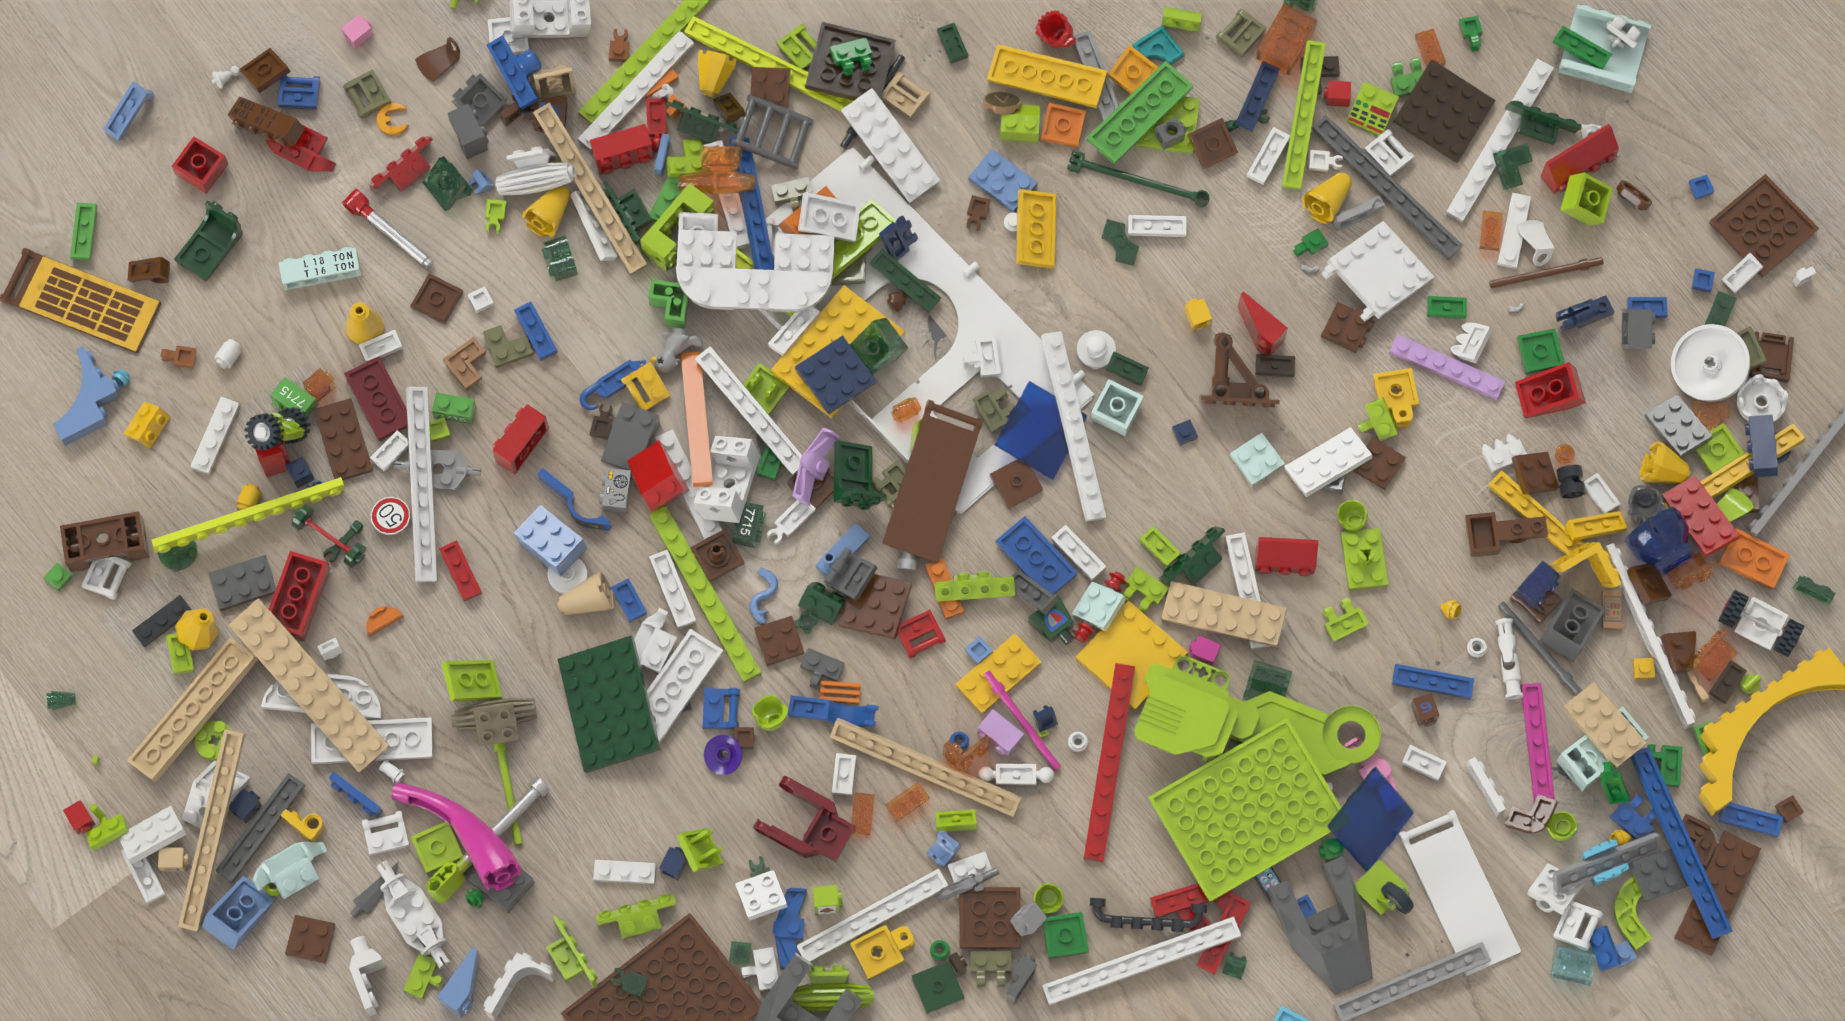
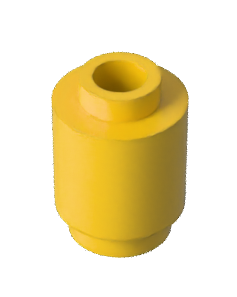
M251 483L248 486L243 485L236 502L238 504L236 508L239 511L257 505L262 494L259 491V487Z

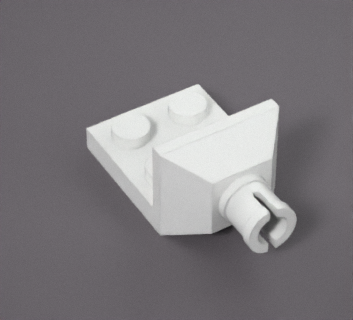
M360 936L350 941L355 954L352 956L349 968L363 1006L368 1015L372 1016L377 1014L375 1008L379 1006L373 992L368 990L372 987L366 975L383 969L386 965L382 957L372 948L368 947L365 936Z

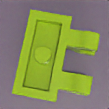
M1136 566L1126 580V585L1129 587L1123 595L1126 601H1130L1136 592L1144 596L1145 598L1140 603L1138 609L1145 613L1152 603L1157 606L1169 591V588Z
M1349 597L1340 602L1346 614L1337 618L1331 606L1324 608V611H1322L1328 621L1324 624V627L1333 643L1369 625L1361 608L1354 609Z

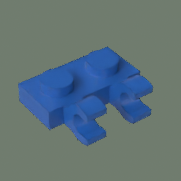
M1639 794L1629 805L1622 802L1610 816L1614 822L1635 840L1650 834L1654 829L1650 823L1657 817L1653 808L1644 818L1635 811L1644 800Z

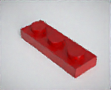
M456 540L439 548L463 601L465 602L482 594L458 541Z

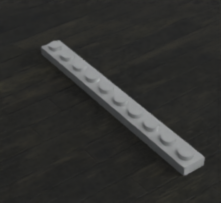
M1845 404L1839 411L1841 416L1838 419L1834 417L1827 426L1830 430L1827 433L1822 432L1816 440L1819 444L1815 448L1811 446L1807 451L1805 462L1800 461L1793 469L1796 472L1794 476L1791 477L1789 475L1782 483L1785 486L1781 492L1777 490L1771 497V500H1773L1770 506L1766 504L1760 511L1761 518L1758 521L1754 519L1749 525V535L1756 538L1845 424Z

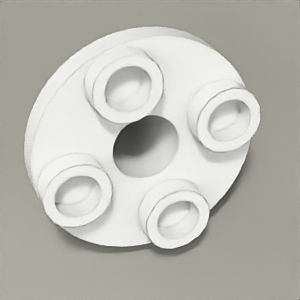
M1093 330L1081 336L1076 351L1078 358L1084 365L1097 370L1108 365L1112 353L1116 351V346L1110 335L1103 331Z

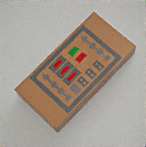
M1603 589L1602 606L1606 610L1602 615V629L1622 630L1623 590Z

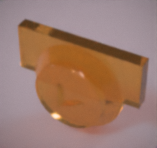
M1693 400L1692 412L1697 415V418L1706 429H1714L1723 423L1724 418H1729L1730 404Z

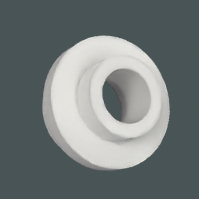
M1473 638L1467 644V652L1472 657H1482L1487 651L1485 641L1480 638ZM1473 646H1479L1480 651H1475Z
M1074 732L1068 738V745L1071 750L1081 752L1086 749L1088 738L1082 732ZM1079 739L1082 743L1081 745H1076L1074 741Z

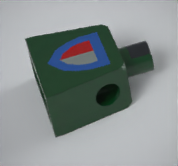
M1056 595L1055 597L1058 599V602L1046 615L1039 610L1035 611L1028 617V623L1049 642L1052 643L1060 638L1065 645H1068L1075 639L1069 631L1073 627L1074 621L1060 596Z

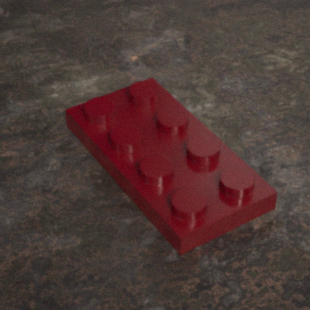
M379 356L344 373L378 441L393 435L397 430L401 431L408 427L407 408Z

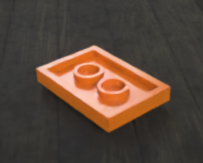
M1736 528L1735 530L1740 537L1738 540L1727 545L1718 564L1773 590L1790 554Z

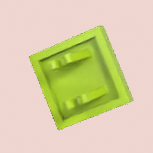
M761 363L756 366L743 384L768 415L772 413L790 389L787 384L773 375L771 370Z
M703 828L682 832L676 836L693 872L717 868L724 864L720 855L723 849L721 846L717 848L711 837L714 833L713 828L710 830Z

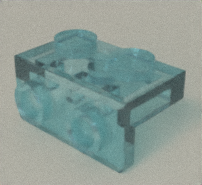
M1557 946L1552 959L1550 977L1590 986L1597 955Z

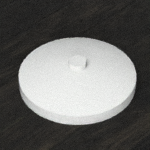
M1702 325L1688 331L1677 342L1671 357V371L1679 388L1691 398L1703 402L1721 401L1735 394L1744 385L1750 371V355L1742 338L1733 330L1721 325Z

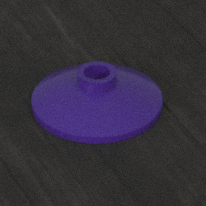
M717 735L710 739L705 746L704 761L707 767L716 774L727 775L733 773L742 762V748L739 742L729 735ZM724 751L728 752L727 758L723 757Z

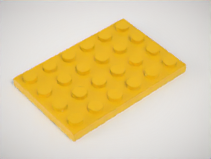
M845 285L824 307L819 317L771 369L773 375L831 419L842 406L828 415L795 371V366L843 335L872 373L905 334L902 328Z

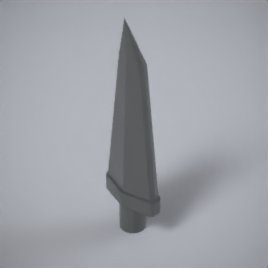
M399 861L391 867L395 875L397 874ZM382 876L353 900V903L357 905L350 912L353 917L357 918L362 911L367 915L371 912L384 893L380 889L385 883Z

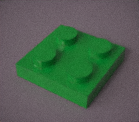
M1555 328L1517 336L1516 339L1526 374L1545 371L1565 364Z
M1082 912L1047 917L1043 922L1048 959L1089 953Z

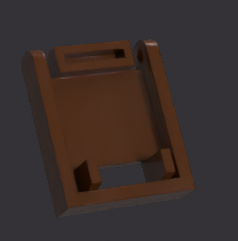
M1755 331L1754 333L1757 339H1759V332ZM1763 332L1761 341H1758L1768 362L1750 370L1749 377L1762 374L1764 378L1788 383L1790 380L1794 337H1789L1787 345L1785 344V335ZM1762 368L1779 370V374L1761 371Z

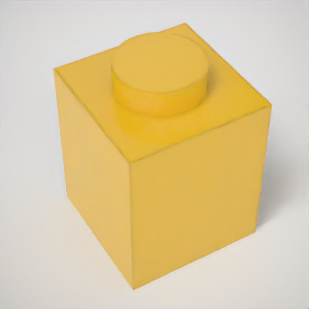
M1195 298L1188 301L1184 312L1192 331L1210 326L1212 317L1204 298L1199 300Z

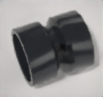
M1567 465L1556 470L1558 482L1562 483L1559 486L1561 498L1572 499L1586 494L1585 483L1581 481L1583 478L1581 465Z

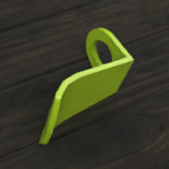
M1730 488L1717 503L1730 522L1744 516L1754 508L1752 501L1744 493L1734 488Z

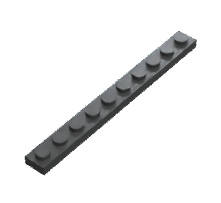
M1327 115L1312 127V130L1331 149L1342 156L1343 160L1448 260L1462 248L1463 244Z

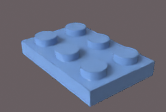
M993 149L968 177L969 181L1013 213L1017 210L1018 190L1033 191L1037 186V182Z

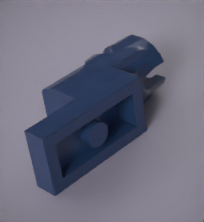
M1605 295L1598 299H1589L1567 309L1556 312L1555 317L1557 322L1565 320L1562 322V326H1560V329L1564 331L1575 327L1580 329L1613 315L1615 311Z

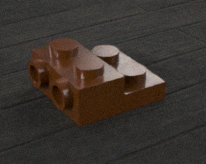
M1337 302L1321 337L1356 353L1358 348H1363L1367 340L1364 337L1366 332H1371L1374 326L1373 316L1364 322L1360 317L1363 314V310L1357 307L1354 310Z

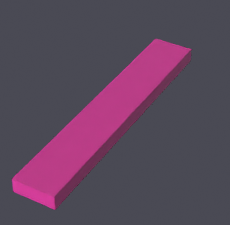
M1541 683L1521 684L1533 799L1535 802L1538 794L1555 799Z

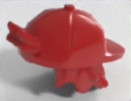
M1059 10L1046 12L1045 15H1041V19H1038L1039 23H1037L1035 28L1037 30L1035 34L1040 36L1041 41H1045L1055 49L1070 48L1071 45L1076 44V38L1073 37V28L1068 22L1067 17L1061 14Z

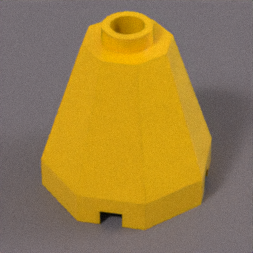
M699 50V89L703 92V96L714 98V95H719L733 73L737 59L733 58L730 61V56L709 50H707L706 54H703V50Z
M1659 441L1650 445L1649 450L1652 451L1650 455L1646 453L1639 471V474L1642 476L1640 480L1647 483L1681 484L1689 479L1691 473L1689 465L1668 446Z
M206 608L185 611L175 626L178 642L187 645L192 651L209 649L219 634L216 618Z

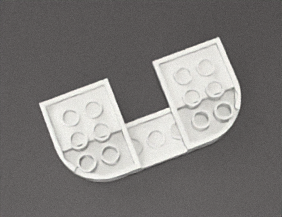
M678 230L676 266L678 282L682 291L692 302L708 309L772 310L773 312L805 311L816 306L827 295L831 287L835 237L830 235L776 233L774 270L736 269L737 232Z

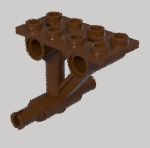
M1223 332L1216 334L1213 339L1216 347L1214 376H1212L1210 395H1199V399L1203 400L1204 404H1216V401H1223L1224 405H1236V402H1242L1243 406H1255V403H1262L1263 407L1275 408V404H1280L1279 399L1269 398L1268 388L1258 383L1232 346L1233 339L1231 335ZM1229 359L1246 383L1230 382V377H1228ZM1223 385L1225 387L1224 394L1216 395L1215 390L1217 386ZM1262 387L1264 394L1262 397L1257 398L1255 390Z

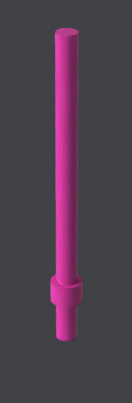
M988 670L983 675L992 686V691L995 695H999L1053 770L1059 769L1061 767L1006 693L1004 685L998 682L991 671Z

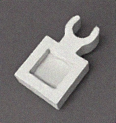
M1310 150L1309 171L1328 172L1329 167L1341 170L1342 165H1337L1335 161H1342L1343 157L1340 155L1329 157L1330 151Z

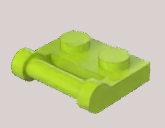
M800 24L779 40L777 46L796 67L805 70L811 65L813 54L797 36L801 35L813 50H815L816 41L806 31L807 28Z

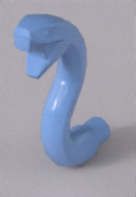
M761 567L757 574L764 577L763 579L769 582L770 587L768 590L753 596L750 601V611L754 619L764 625L767 620H764L763 617L769 611L759 610L758 603L760 600L771 597L776 592L778 579L774 573Z

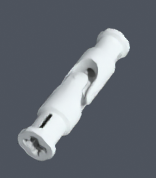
M1503 618L1495 621L1499 631L1498 646L1502 652L1501 668L1503 682L1506 683L1507 690L1505 697L1506 699L1513 700L1523 697L1519 683L1521 675L1518 656L1515 653L1516 639L1512 631L1513 619ZM1515 663L1513 669H1505V664L1513 665Z

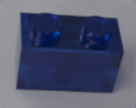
M1542 561L1517 588L1514 594L1532 609L1536 605L1540 607L1547 599L1545 595L1548 591L1553 592L1560 585L1558 580L1561 575L1546 562Z

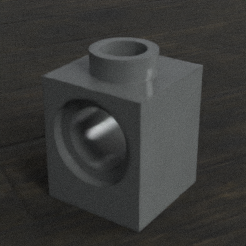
M1177 118L1156 126L1155 136L1163 150L1184 141L1186 129L1182 122L1179 123ZM1172 130L1176 132V134L1169 135L1167 132Z

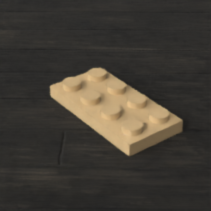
M1595 682L1563 706L1566 713L1604 757L1611 761L1615 769L1647 744Z

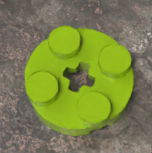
M222 721L207 722L195 735V747L201 757L211 761L217 760L224 729H231L227 724ZM213 737L221 739L218 741L217 746L210 744Z

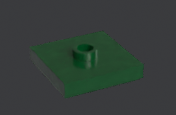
M950 961L911 975L926 1014L965 999Z

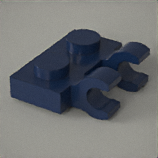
M903 215L896 220V223L892 222L878 233L888 254L897 261L910 251L908 246L918 240L917 234L915 232L912 234L910 230L912 227L910 220L906 221Z

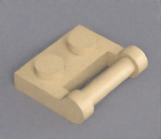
M898 72L883 90L881 100L911 119L922 104L927 101L931 93L928 90L921 89L905 78L903 73ZM901 83L903 86H905L906 88L914 92L916 95H918V99H916L911 94H909L897 85Z

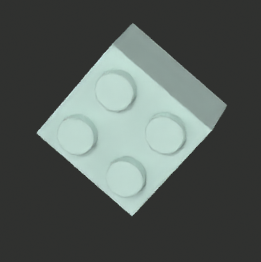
M1108 379L1091 412L1090 420L1126 436L1143 403L1144 396Z

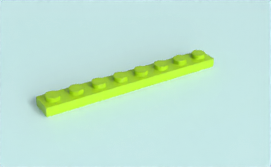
M1307 40L1282 188L1301 191L1326 43Z

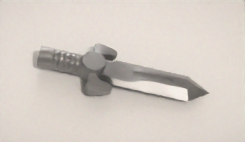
M995 867L982 874H978L976 869L973 868L967 875H974L975 877H967L942 888L936 898L950 899L973 889L976 884H979V886L975 887L974 890L976 892L983 891V881L1000 875L999 871Z

